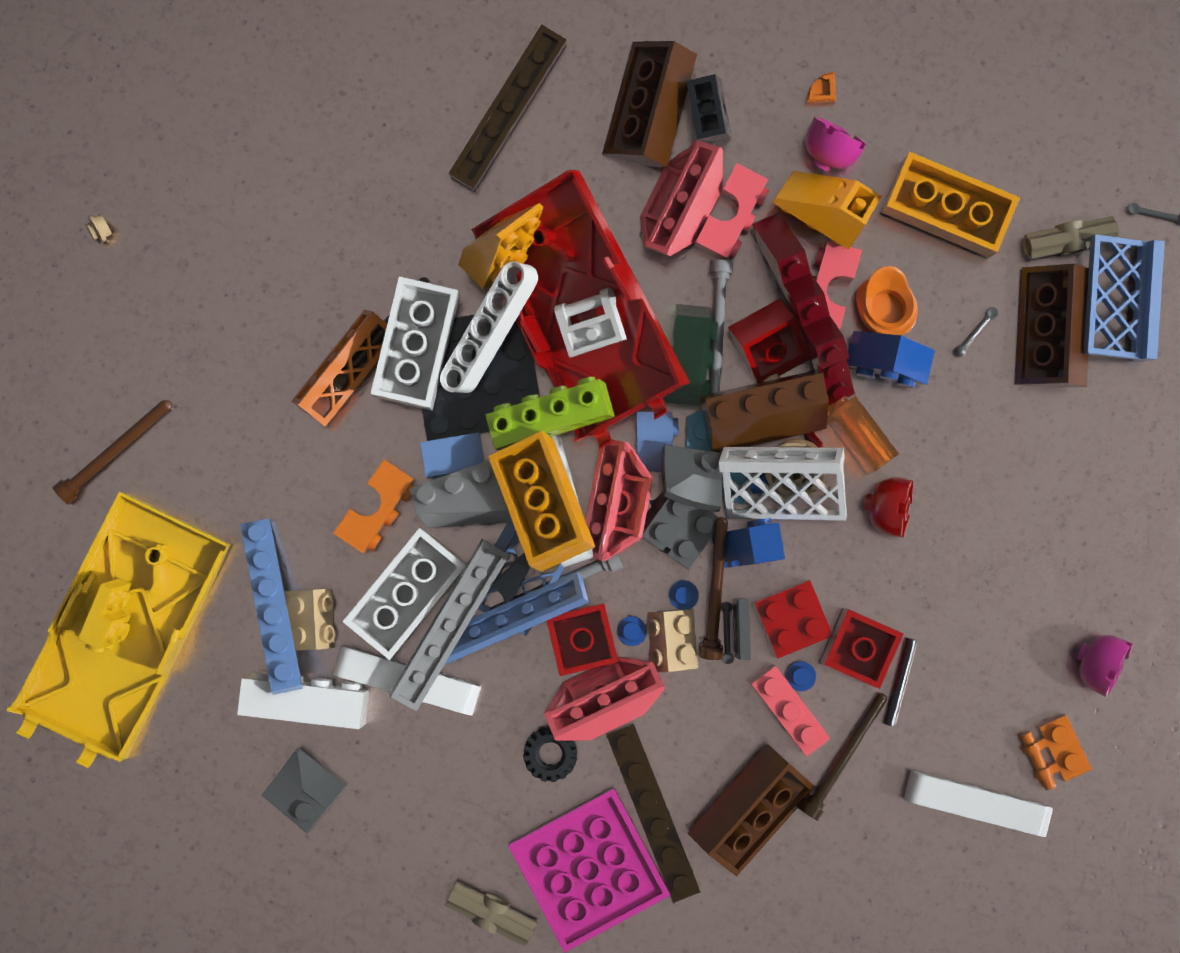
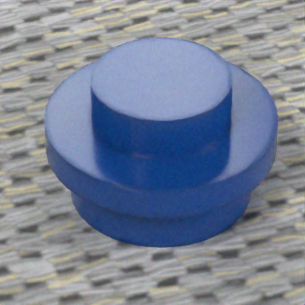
M687 580L674 583L669 591L671 604L680 610L691 609L696 605L699 598L697 587Z
M635 616L622 619L617 627L619 640L628 646L639 645L644 641L647 634L645 623Z
M798 661L791 664L787 669L786 680L794 690L806 691L814 685L816 672L809 663Z

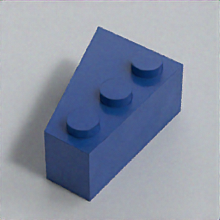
M771 518L747 522L748 528L727 531L724 568L785 559L779 523L771 524ZM714 533V535L712 536L713 545H714L715 533Z

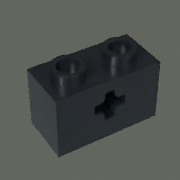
M716 74L687 80L697 140L708 143L731 138L732 134L722 80Z

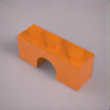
M383 459L367 483L380 495L381 504L379 509L370 516H363L354 509H349L333 534L363 554H366L368 550L373 552L383 538L379 534L385 525L391 527L400 512L396 509L402 500L407 503L412 497L410 488L414 487L413 484L416 480Z

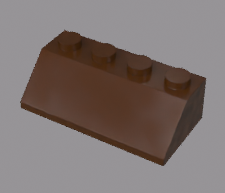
M676 41L632 42L602 154L644 166L667 167L688 91L687 80H691L697 58L695 52Z
M1075 263L1022 267L1016 385L1059 388L1087 387L1089 354H1083L1088 267Z
M813 370L699 396L711 452L722 453L724 447H749L827 429L829 401L824 375L819 371Z
M767 744L755 755L751 763L735 778L727 790L715 800L714 804L702 818L697 820L694 827L687 834L710 857L737 877L796 811L803 799H806L816 787Z

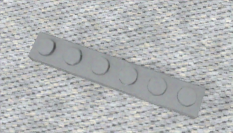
M481 539L389 694L391 698L417 712L509 557L507 552Z

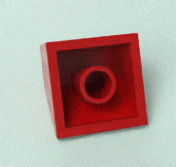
M780 299L728 327L734 344L756 383L763 382L774 374L780 376L810 359L796 319Z

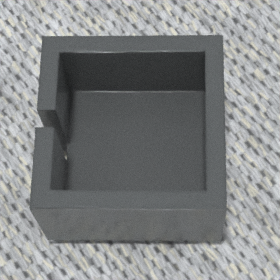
M662 490L647 511L642 538L689 570L714 535L716 520L719 517L711 511L691 507L664 496Z

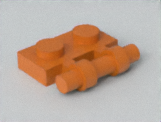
M1062 714L1037 726L1041 734V738L1037 740L1034 739L1031 731L1020 735L1024 743L1022 748L1025 755L1030 756L1036 769L1034 774L1037 780L1042 782L1045 790L1056 787L1052 775L1057 772L1062 781L1066 782L1092 770L1066 714ZM1046 747L1053 760L1049 764H1046L1040 752Z

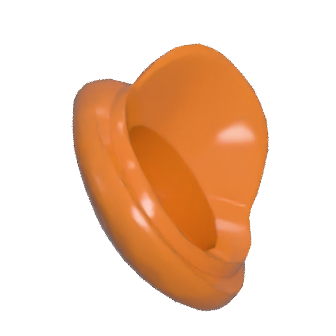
M894 266L879 268L859 286L856 293L858 311L863 323L871 332L905 335L913 328L918 316L917 302L908 286L904 273L899 268Z

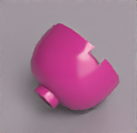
M814 116L809 125L805 139V145L809 154L815 158L813 164L825 171H829L831 167L843 169L851 166L860 157L867 144L856 135L854 138H850L851 135L847 133V130L819 117L818 119L816 116Z
M1113 635L1095 638L1090 646L1084 643L1079 651L1077 660L1081 661L1079 672L1086 686L1107 697V694L1111 692L1123 670L1124 658H1129L1133 643Z

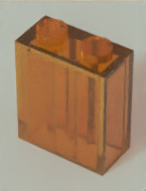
M856 395L849 400L846 396H843L828 407L830 413L828 414V425L866 475L876 472L899 454Z

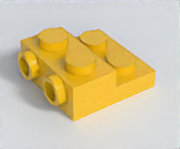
M119 578L101 583L78 637V640L86 643L85 647L96 653H103L105 648L113 649L116 643L126 638L130 630L128 621L131 615L121 611V608H125L131 597V592H129L131 582Z

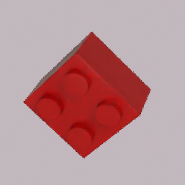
M811 580L802 581L752 602L772 654L777 659L833 637Z
M604 603L566 612L546 621L559 676L619 662Z
M843 608L833 631V637L830 638L820 663L880 689L904 634L852 610Z

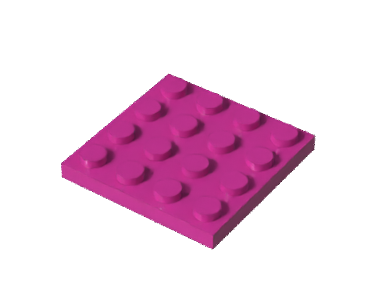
M614 787L508 844L564 953L671 896Z

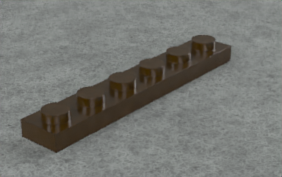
M541 24L448 173L449 176L475 191L566 45L567 39Z
M634 723L606 734L666 887L671 895L672 902L675 903L700 893L701 891Z

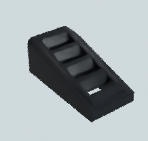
M525 553L493 583V587L508 602L514 598L531 568Z

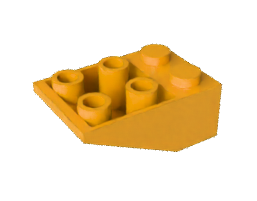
M793 171L772 203L779 206L785 213L792 214L803 221L809 228L824 234L835 244L849 250L882 196L857 180Z
M538 203L505 217L463 248L458 265L484 289L492 282L494 283L506 263H524L528 257L526 254L527 250L534 241V231L541 223L539 218L543 206Z

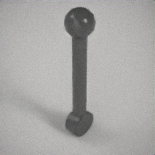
M1131 203L1127 207V212L1130 215L1141 213L1177 221L1180 224V214L1174 215L1141 208L1137 203Z
M991 307L986 310L985 318L964 343L955 348L954 352L957 356H964L966 348L986 324L998 316L996 308Z
M729 602L721 604V611L724 613L725 653L722 660L726 664H731L734 661L730 643V612L732 605Z

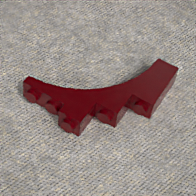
M780 213L753 223L758 247L770 265L788 301L805 341L815 371L822 372L824 375L829 405L855 395L847 363L849 355L844 336L830 316L823 290L811 274L805 249Z

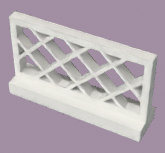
M724 447L719 459V471L723 472L727 518L846 521L847 510L843 467L845 459L844 448ZM730 472L742 473L748 480L739 486L731 479ZM762 473H771L778 480L769 487L758 477ZM793 473H801L808 480L799 487L788 477ZM822 474H836L837 482L828 487L819 477ZM751 483H754L764 491L757 499L745 491ZM782 483L794 492L786 500L774 491ZM812 483L824 492L817 500L805 492ZM740 495L751 505L747 509H734L733 500ZM770 496L780 506L777 509H767L761 502ZM799 496L810 506L806 510H798L790 503ZM830 497L839 504V510H827L821 503Z

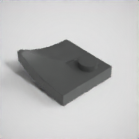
M664 445L662 449V486L664 496L691 507L719 512L722 507L723 472L719 471V459L722 453Z
M297 747L274 780L262 793V796L304 832L309 833L347 786Z

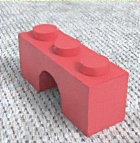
M736 163L721 195L730 199L735 204L737 214L728 221H720L709 215L694 247L719 260H727L729 255L735 258L742 244L738 240L742 230L749 231L756 217L751 214L756 203L762 206L769 192V189L765 188L768 179Z
M827 241L823 248L818 247L814 264L818 265L816 276L813 277L823 290L830 316L840 330L846 307L837 305L829 299L827 286L829 282L834 280L851 283L855 278L862 250L850 247L848 250L832 241Z
M771 664L749 681L750 685L784 727V730L806 757L831 739L775 665Z

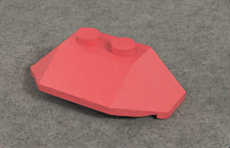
M696 140L691 144L690 148L680 152L668 162L667 167H664L640 215L644 236L643 242L646 248L671 256L696 242L723 189V149L721 147Z
M612 440L611 444L599 450L585 520L595 547L592 548V559L606 561L641 539L643 535L654 478L628 442Z
M618 657L619 662L590 669L563 682L554 696L550 707L544 712L554 739L556 741L592 740L643 716L665 689L653 662Z

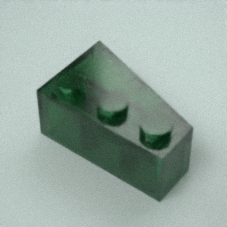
M676 304L672 349L690 383L667 395V403L701 406L699 396L710 394L711 380H706L707 368L713 369L714 351H709L710 340H716L718 322L713 321L711 307Z

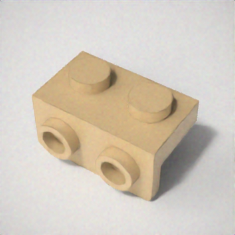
M332 590L285 591L295 650L334 648L335 630Z
M693 609L649 612L647 614V632L650 640L649 660L653 662L657 672L698 669Z

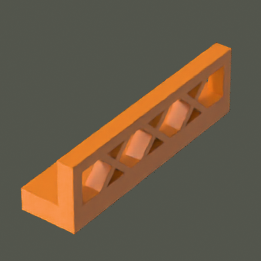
M364 309L291 402L326 427L379 360L383 342L371 345L370 333L376 325L386 332L387 323L373 311ZM365 340L366 346H360ZM359 350H366L367 362L363 367L353 368V354ZM347 363V369H342ZM353 372H358L353 378ZM348 373L349 385L345 390L334 391L333 379L337 374ZM340 395V396L337 398V400L335 401V397H334V396ZM329 396L330 408L322 417L311 407L319 397Z

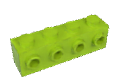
M588 377L579 380L578 386L568 389L567 386L555 387L549 390V395L540 398L538 394L522 398V403L511 406L510 403L495 406L493 408L494 412L485 414L494 449L500 451L540 431L552 437L614 418L606 383L600 379L596 380L595 377Z

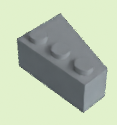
M490 460L410 488L416 515L427 528L463 526V524L480 523L481 526L499 522L513 524Z

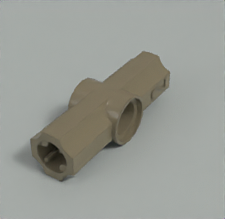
M1113 216L1082 222V220L1070 221L1059 224L1052 229L1040 230L1024 235L1025 251L1030 260L1060 253L1061 256L1085 251L1090 247L1091 235L1118 237L1119 228Z
M456 881L444 905L472 919V922L479 928L493 934L498 932L523 946H526L537 924V921L509 908V904L500 898L487 893L484 895Z

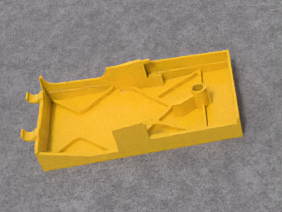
M119 492L47 631V640L19 695L12 705L7 708V711L21 714L24 717V721L16 734L29 739L38 724L84 746L83 752L76 763L86 768L91 766L97 753L118 762L127 759L232 544L128 493ZM122 578L131 582L129 588L131 597L125 608H121V611L131 615L128 621L130 630L126 638L116 643L113 649L105 648L103 653L93 652L85 647L86 643L78 640V637L101 583Z

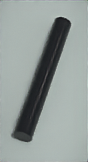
M910 638L905 640L884 720L885 725L892 727L896 725L917 640Z

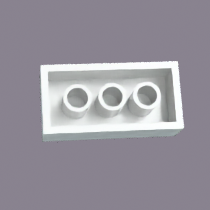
M399 276L371 389L372 396L433 411L440 375L460 299L458 290Z
M419 528L348 614L343 623L388 660H391L457 581L466 564L424 529Z
M256 670V672H251L250 676L241 679L237 715L360 729L366 724L370 689L363 688L361 683L345 681L341 685L333 684L334 679L316 677V679H311V682L303 681L304 676L300 675L303 689L272 695L267 671Z

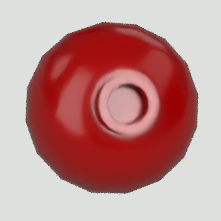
M891 477L877 484L873 494L867 493L864 510L870 511L871 523L882 534L891 537H904L910 517L908 515L909 506L913 500V480Z

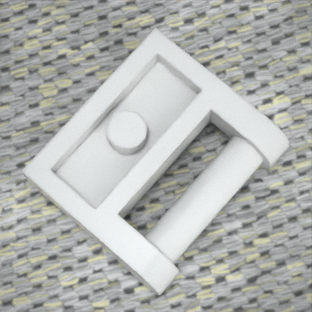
M611 288L601 290L598 295L568 305L562 303L554 308L569 358L627 339L616 307L615 294ZM603 306L604 315L572 325L571 316Z

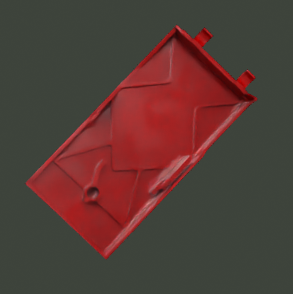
M567 170L471 230L477 239L505 217L538 203L543 206L539 218L541 223L534 231V241L528 248L526 253L528 257L523 263L536 269L538 281L519 313L516 322L537 365L542 367L548 374L554 388L559 386H567V389L578 386L579 380L588 377H595L596 380L600 379L606 383L615 417L575 429V438L573 439L574 442H578L595 436L600 450L612 442L607 428L647 406L651 407L654 413V420L667 413V408L662 398L689 384L690 381L580 170ZM521 270L517 274L518 283L522 277ZM611 288L615 294L616 307L627 339L569 358L555 315V306L562 303L568 305L598 295L603 289ZM603 306L573 315L570 320L572 325L604 315L605 311Z

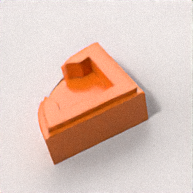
M835 72L823 74L811 85L806 96V104H829L836 102Z

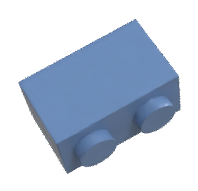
M479 432L420 442L425 477L427 479L433 478L434 480L485 461L481 434Z

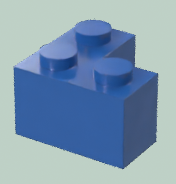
M853 331L847 363L848 367L856 369V375L873 378L874 374H880V378L897 381V384L900 386L914 388L915 383L928 384L935 350L902 335Z

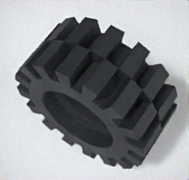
M542 727L536 732L534 731L527 740L523 759L527 770L532 773V776L544 782H556L559 779L566 778L572 772L577 761V746L574 741H556L550 727ZM549 742L557 744L562 750L561 760L552 766L544 764L539 758V749L542 745Z

